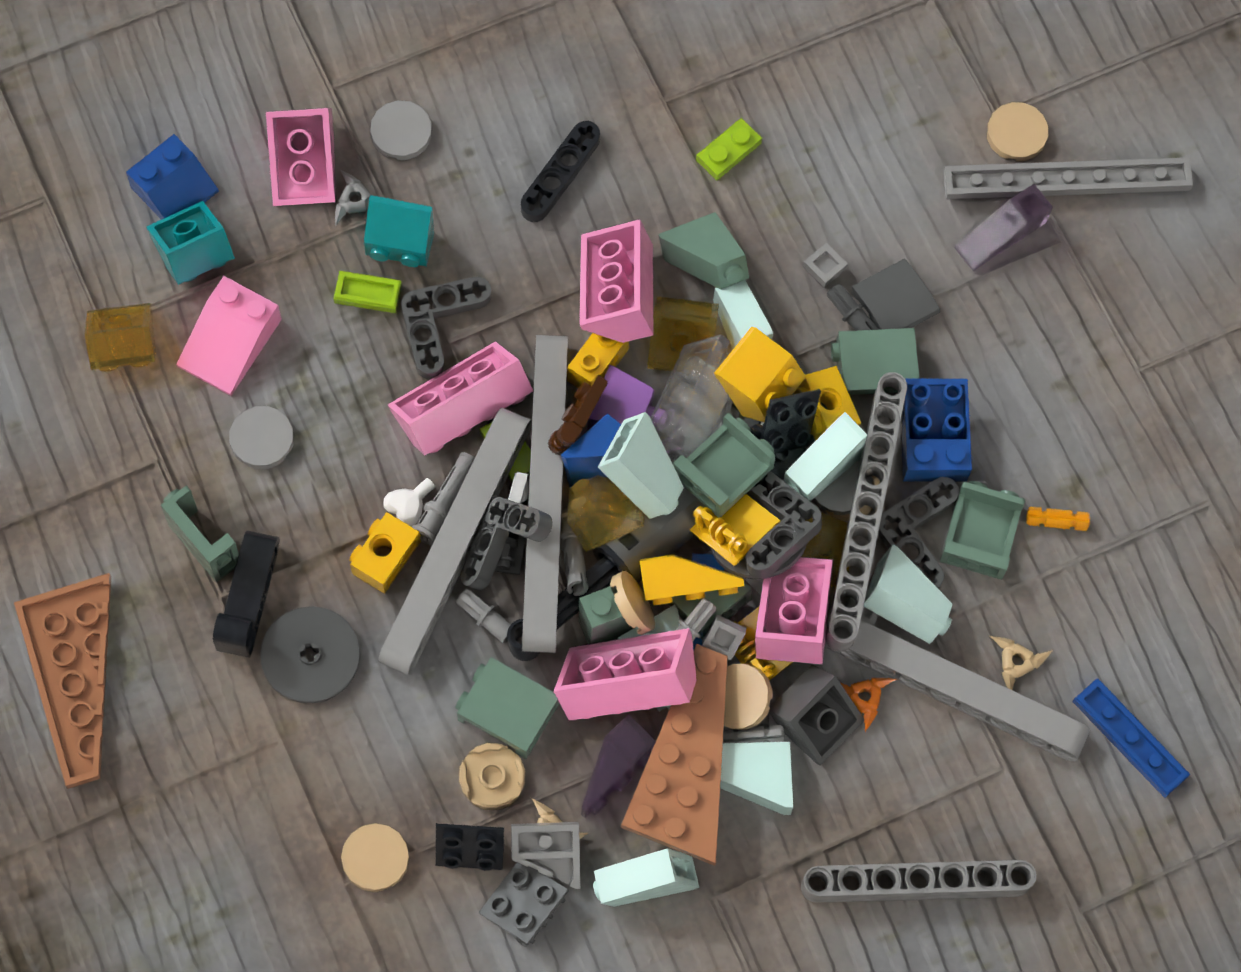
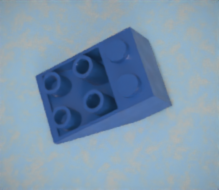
M905 378L907 391L902 411L903 482H932L940 477H948L955 482H967L972 471L968 379Z

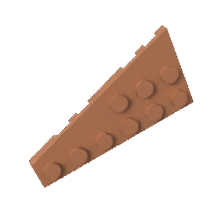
M110 573L14 602L67 789L98 780L101 775L111 593Z
M696 644L694 660L697 681L689 703L671 705L625 814L621 828L715 866L728 656Z

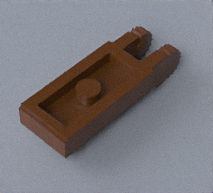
M597 375L590 383L584 381L574 395L578 400L575 405L571 404L561 418L564 423L560 426L559 430L554 431L550 436L547 444L555 455L565 452L567 447L576 441L608 384L607 380L600 375Z

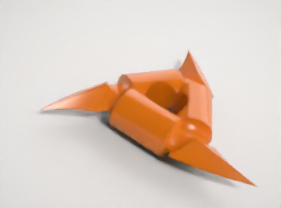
M871 678V680L867 679L851 684L850 687L841 683L861 714L864 713L865 732L878 713L881 688L897 679ZM862 692H868L871 698L868 701H864L858 695Z

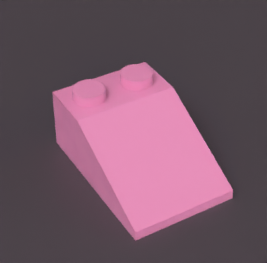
M332 108L266 112L273 206L336 202Z
M223 276L207 300L176 364L177 367L232 396L280 323L279 306Z
M800 557L787 571L763 579L755 635L756 659L812 664L823 663L832 560Z

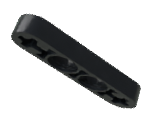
M582 121L576 124L521 199V213L526 220L530 222L543 220L600 143V130L595 123ZM592 133L591 139L586 138L580 149L578 145L581 141V134ZM571 153L577 157L578 161L572 166H566L560 159L564 154ZM548 177H556L560 180L561 184L555 189H548L544 186L543 181ZM540 192L543 195L540 200V209L529 210V203L534 205L539 199Z

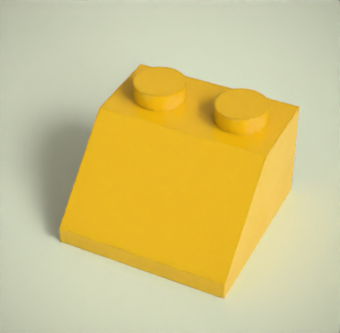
M751 327L714 372V375L741 415L761 422H765L771 399L792 395L806 378L793 355L755 327Z

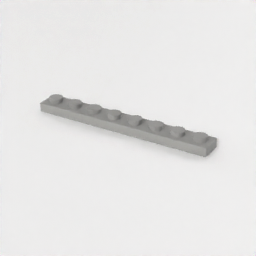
M1190 157L945 166L943 170L946 199L1191 191L1193 187Z

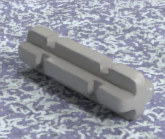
M781 725L769 726V729H765V726L753 727L748 730H738V732H734V729L723 730V743L785 741L784 728Z

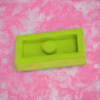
M740 118L696 155V161L717 181L761 145L762 137Z

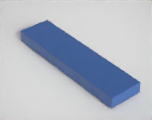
M1098 678L1074 698L1072 702L1164 798L1189 777L1190 773Z

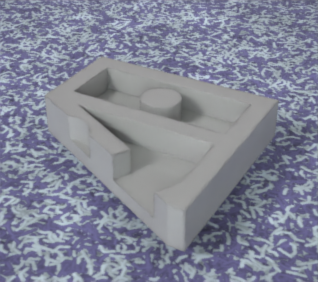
M579 822L511 824L512 860L526 867H532L550 878L553 877L569 884L574 889H580Z

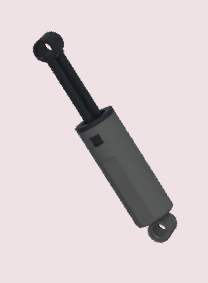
M684 487L678 498V506L668 515L663 514L649 519L637 507L592 545L593 553L598 562L586 571L587 592L580 596H574V591L569 594L566 588L558 595L557 630L579 612V598L609 587L612 576L626 571L638 583L642 581L640 559L673 555L695 536L689 530L696 524L693 517L694 510L699 506L703 508L706 506ZM518 619L509 626L507 631L510 652L518 660L530 661L536 658L540 652H522V644L518 643L517 640L523 634V619Z

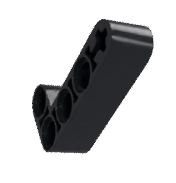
M252 531L245 532L224 614H218L214 626L213 643L216 651L250 658L278 555L279 537Z

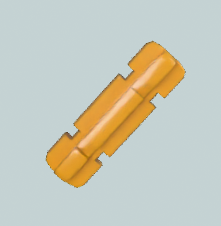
M1031 506L1026 513V523L1030 526L1044 524V527L1060 529L1074 527V530L1086 531L1090 526V514L1081 511L1073 514L1071 510L1046 508V511H1042L1041 507Z

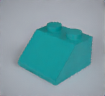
M370 195L364 236L365 255L377 261H387L389 259L399 261L408 267H418V265L427 267L435 234L433 207Z
M203 201L146 226L167 270L178 285L183 282L192 281L198 275L211 269L220 268L226 262L235 259L223 226Z

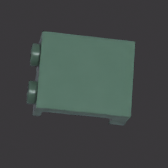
M914 328L839 331L836 343H831L832 362H837L838 370L849 395L875 394L880 378L889 372H896L904 378H920ZM883 388L885 393H898L895 388Z
M728 413L723 417V424L687 458L681 455L673 462V466L682 485L701 503L711 509L717 517L721 518L774 468L775 454L773 447L766 440H759L751 433L750 427L741 418L735 419Z
M963 482L956 500L940 562L1002 580L1008 568L1009 555L1025 499L1020 498L1018 494L1009 490H1001L999 492L989 489L981 482Z
M185 486L181 490L175 489L164 498V503L161 504L168 526L217 583L236 568L239 557L236 543L227 533L211 545L189 519L198 511L191 490L188 486Z
M491 657L486 665L481 663L472 678L475 684L469 693L464 691L455 706V709L458 710V721L463 724L465 721L471 723L515 748V753L527 760L560 703L553 691Z

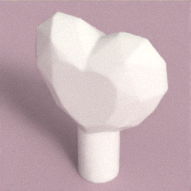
M426 478L414 490L404 488L389 492L384 498V508L389 513L396 514L399 520L412 527V525L418 523L422 515V499L435 488V485L430 479Z

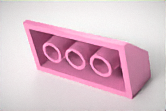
M640 219L581 235L580 327L582 330L622 343L653 335V244Z
M495 341L388 404V407L412 444L425 456L429 453L438 452L444 447V444L452 439L468 434L471 428L479 423L495 418L500 408L505 409L510 405L522 402L526 395L533 392V388L519 359Z
M687 628L569 648L554 689V693L568 720L590 719L603 715L689 703L697 681L692 633Z

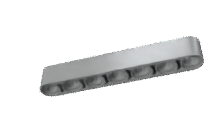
M1023 860L815 866L806 872L801 882V891L807 900L816 903L1023 896L1030 890L1036 881L1037 874L1032 864ZM1018 871L1023 873L1027 880L1026 885L1020 886L1012 881L1011 872ZM981 872L988 873L993 879V885L987 887L980 884L977 874ZM947 873L956 875L960 881V886L955 888L949 887L944 882V875ZM914 874L923 876L926 880V887L921 889L914 887L910 882V876ZM880 875L888 876L892 880L893 887L888 890L880 888L876 882V877ZM847 876L856 878L860 885L859 889L854 891L848 890L843 885L842 879ZM813 877L821 878L826 884V889L820 892L814 891L809 886V879Z

